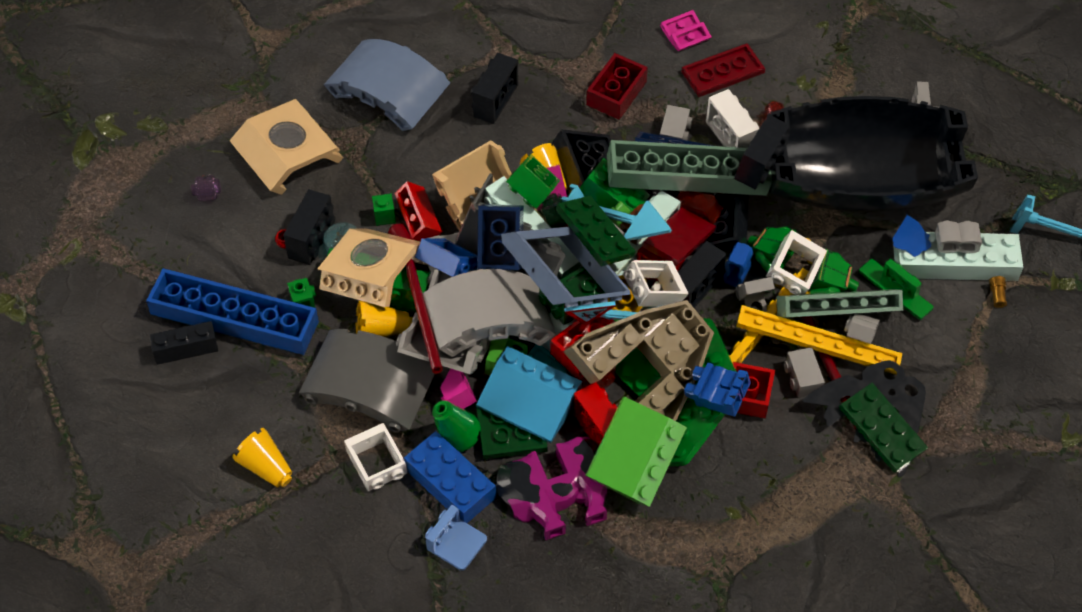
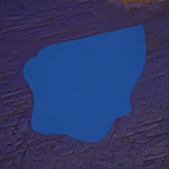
M908 215L893 236V246L909 252L914 257L920 255L922 251L931 248L932 244L929 241L930 235L924 231L918 221Z

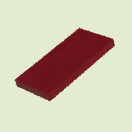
M748 43L683 66L681 72L697 96L701 97L764 74L765 67Z
M682 207L666 221L672 231L648 237L643 242L642 247L666 261H672L675 266H678L715 231L716 226Z

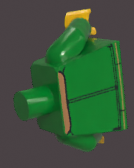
M786 226L780 228L767 227L759 237H749L748 245L753 249L755 260L767 273L784 237L793 229ZM788 249L780 268L783 269L794 254L792 250ZM775 284L776 287L782 288L781 285Z
M825 249L827 252L810 286L811 291H807L805 294L845 292L846 290L850 292L856 291L859 282L850 278L852 266L838 252H831Z

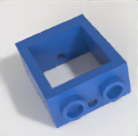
M445 238L421 239L415 258L451 277L479 270L477 269L478 255Z

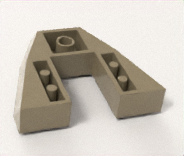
M685 300L643 310L589 332L563 352L587 381L592 384L601 380L637 347L661 377L635 402L676 421L688 398L684 393V389L687 383H696V380H693L692 377L695 366H703L714 332L689 301Z

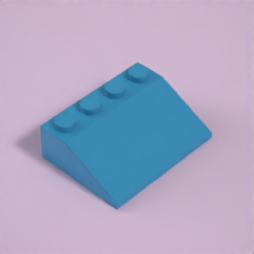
M507 346L497 361L476 407L551 443L574 407V393L582 389V381Z

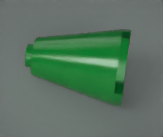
M445 400L438 402L433 407L432 414L438 433L458 452L468 450L476 444L479 431L481 433V426L475 415Z

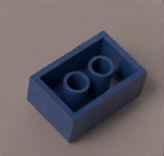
M482 204L478 206L477 269L520 270L522 268L502 243L501 234L523 231L524 205Z

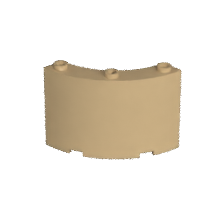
M491 140L432 174L440 196H445L448 203L446 209L459 231L469 207L473 203L470 201V196L472 195L476 198L478 193H475L474 188L478 187L481 189L490 173L493 174V183L503 176L508 180L512 175L504 157V149ZM533 207V209H534V210L542 217V219L550 226V222H549L548 218L545 217V216H542V215Z

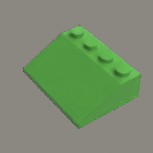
M622 397L585 476L640 505L650 507L687 427L627 397Z

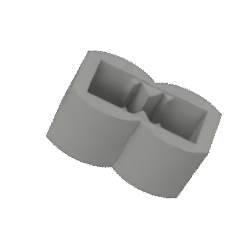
M946 220L937 224L935 234L939 252H979L982 245L979 223L971 221L957 223Z
M855 313L854 316L850 315L844 329L845 332H848L846 337L871 344L880 320L859 313Z

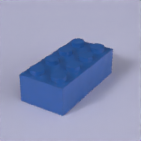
M437 431L404 457L407 472L447 510L451 505L457 507L460 519L466 523L496 499V485Z

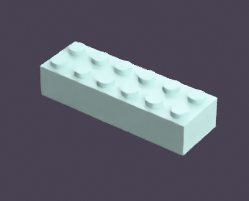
M505 176L485 188V204L524 205L523 222L530 224L533 230L551 229L533 207H529L523 201V197L519 193L515 194L509 189ZM559 237L547 238L551 242L560 245V249L566 255L556 276L559 280L580 268V262Z
M926 232L930 235L931 248L922 251L916 257L905 250L897 249L893 246L895 262L918 279L989 280L995 276L1005 277L1006 281H1018L1023 270L1019 234L980 233L982 245L979 252L962 253L959 251L954 253L939 252L935 232Z

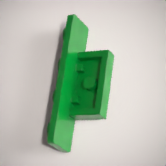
M870 259L859 269V273L880 290H902L903 308L919 320H922L933 310L934 306L919 295L922 282L892 259H889L884 267L874 259Z

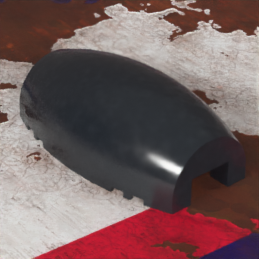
M853 96L822 99L820 103L814 104L806 102L802 103L801 107L792 108L789 106L768 113L790 125L787 132L790 136L786 144H782L785 148L781 156L777 157V161L771 171L773 182L768 192L797 203L839 211H897L929 205L968 192L973 189L978 179L975 161H966L962 141L967 132L968 124L965 111L944 105L939 107L928 106V102L921 101L920 104L909 102V99Z

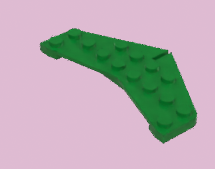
M703 318L714 334L702 367H706L707 363H711L714 366H721L727 370L737 372L716 325L711 319ZM687 398L676 422L687 428L669 467L687 465L725 414L703 406H696L693 399Z

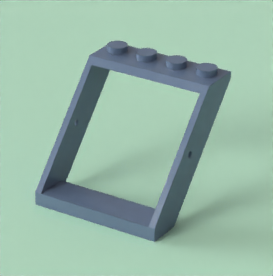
M570 227L501 234L504 246L553 305L565 303V308L578 306V301H580V305L593 304V299H595V303L608 302V297L610 301L622 300L623 295H630L629 288L609 265L601 267ZM559 237L604 290L605 294L574 298L526 240Z

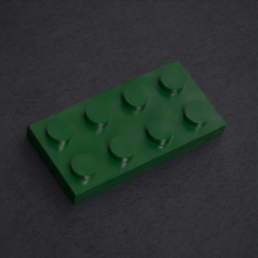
M591 195L558 203L556 211L601 267L635 256L636 251Z
M873 382L839 406L840 410L894 473L929 448Z

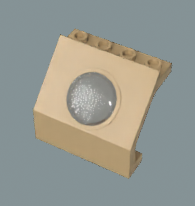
M297 99L247 119L230 139L233 146L267 188L281 195L287 190L282 183L292 172L322 158L336 163L343 159V156L339 153L340 149L332 142Z
M349 229L318 267L319 270H322L319 289L382 307H390L394 280L409 260L413 259L415 263L422 265L428 264L415 258L420 245L419 241L371 229Z

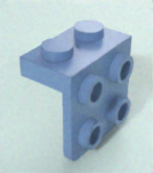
M451 505L448 510H444L440 514L437 524L434 527L431 526L425 535L427 550L460 571H464L487 542L485 534L460 519L459 509L454 505Z

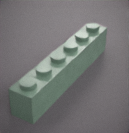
M896 289L776 296L777 316L780 317L903 311V291Z

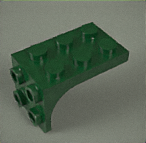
M584 267L579 268L560 280L574 298L605 294L604 290ZM539 288L538 297L540 302L544 306H548L556 320L559 319L563 325L574 320L573 317L565 313V303L553 305Z

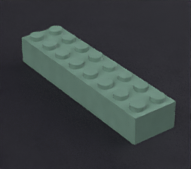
M611 140L607 152L609 187L767 196L773 181L770 170L767 172L768 177L764 184L760 183L756 190L734 179L747 148Z

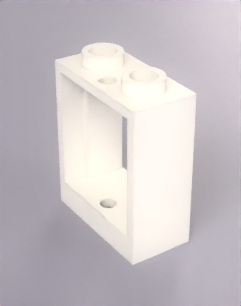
M791 230L784 237L766 277H772L773 283L787 288L794 295L805 294L810 289L827 250ZM788 249L813 263L805 281L780 268Z
M633 260L623 272L638 306H664L681 302L689 294L672 261ZM644 278H658L664 291H650Z
M384 423L344 440L346 452L367 491L379 489L384 484L392 480H399L407 474L406 462ZM384 442L396 465L368 477L357 454Z

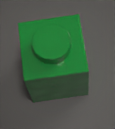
M392 193L372 196L376 226L395 224Z

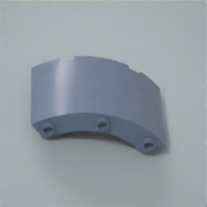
M381 39L363 40L326 81L324 86L336 99H352L355 96L359 97L361 102L374 108L376 106L380 107L385 111V116L392 120L402 131L414 128L448 87L450 82L442 71H439L430 62L411 51L407 46H401Z

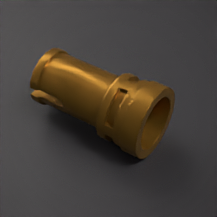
M995 276L990 278L989 285L993 292L994 307L1003 308L1007 306L1005 277Z

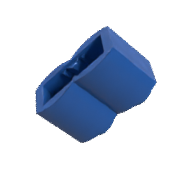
M739 242L735 244L725 263L726 271L723 276L725 284L736 287L743 283L751 267L752 247Z

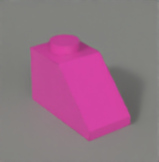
M450 369L440 387L443 393L441 400L449 401L465 409L477 402L464 372Z

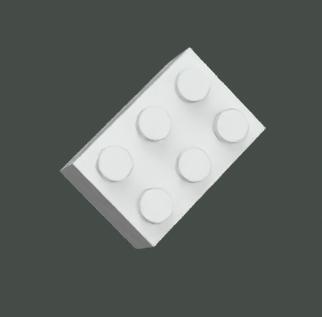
M727 89L709 97L706 123L723 146L748 148L758 132L759 126L750 118L748 111L740 105L737 96Z

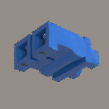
M707 363L706 367L695 366L692 377L698 383L697 385L687 383L684 393L686 397L695 401L696 406H703L735 417L751 381L748 371L739 369L738 372Z

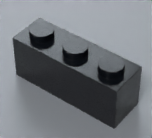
M212 321L149 334L152 352L157 365L219 351Z

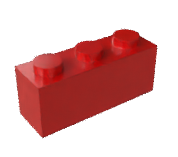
M407 181L394 194L412 239L421 241L422 238L440 235L442 230L424 187Z

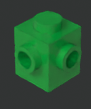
M307 278L296 279L293 282L287 283L292 302L315 308L313 298L316 296L314 285H309Z

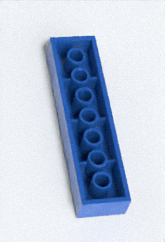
M164 268L146 300L151 315L188 325L212 321L215 332L301 355L305 354L319 323L317 309L314 307Z

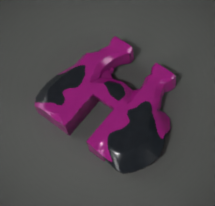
M576 437L568 442L556 444V456L563 470V475L547 479L536 451L521 459L501 465L498 471L496 488L499 496L512 508L516 519L524 523L533 519L539 522L545 528V540L566 534V525L557 512L567 509L575 502L585 504L588 507L585 517L587 526L607 520V510L604 507L608 493L607 487L585 476L599 448L597 443L589 437Z

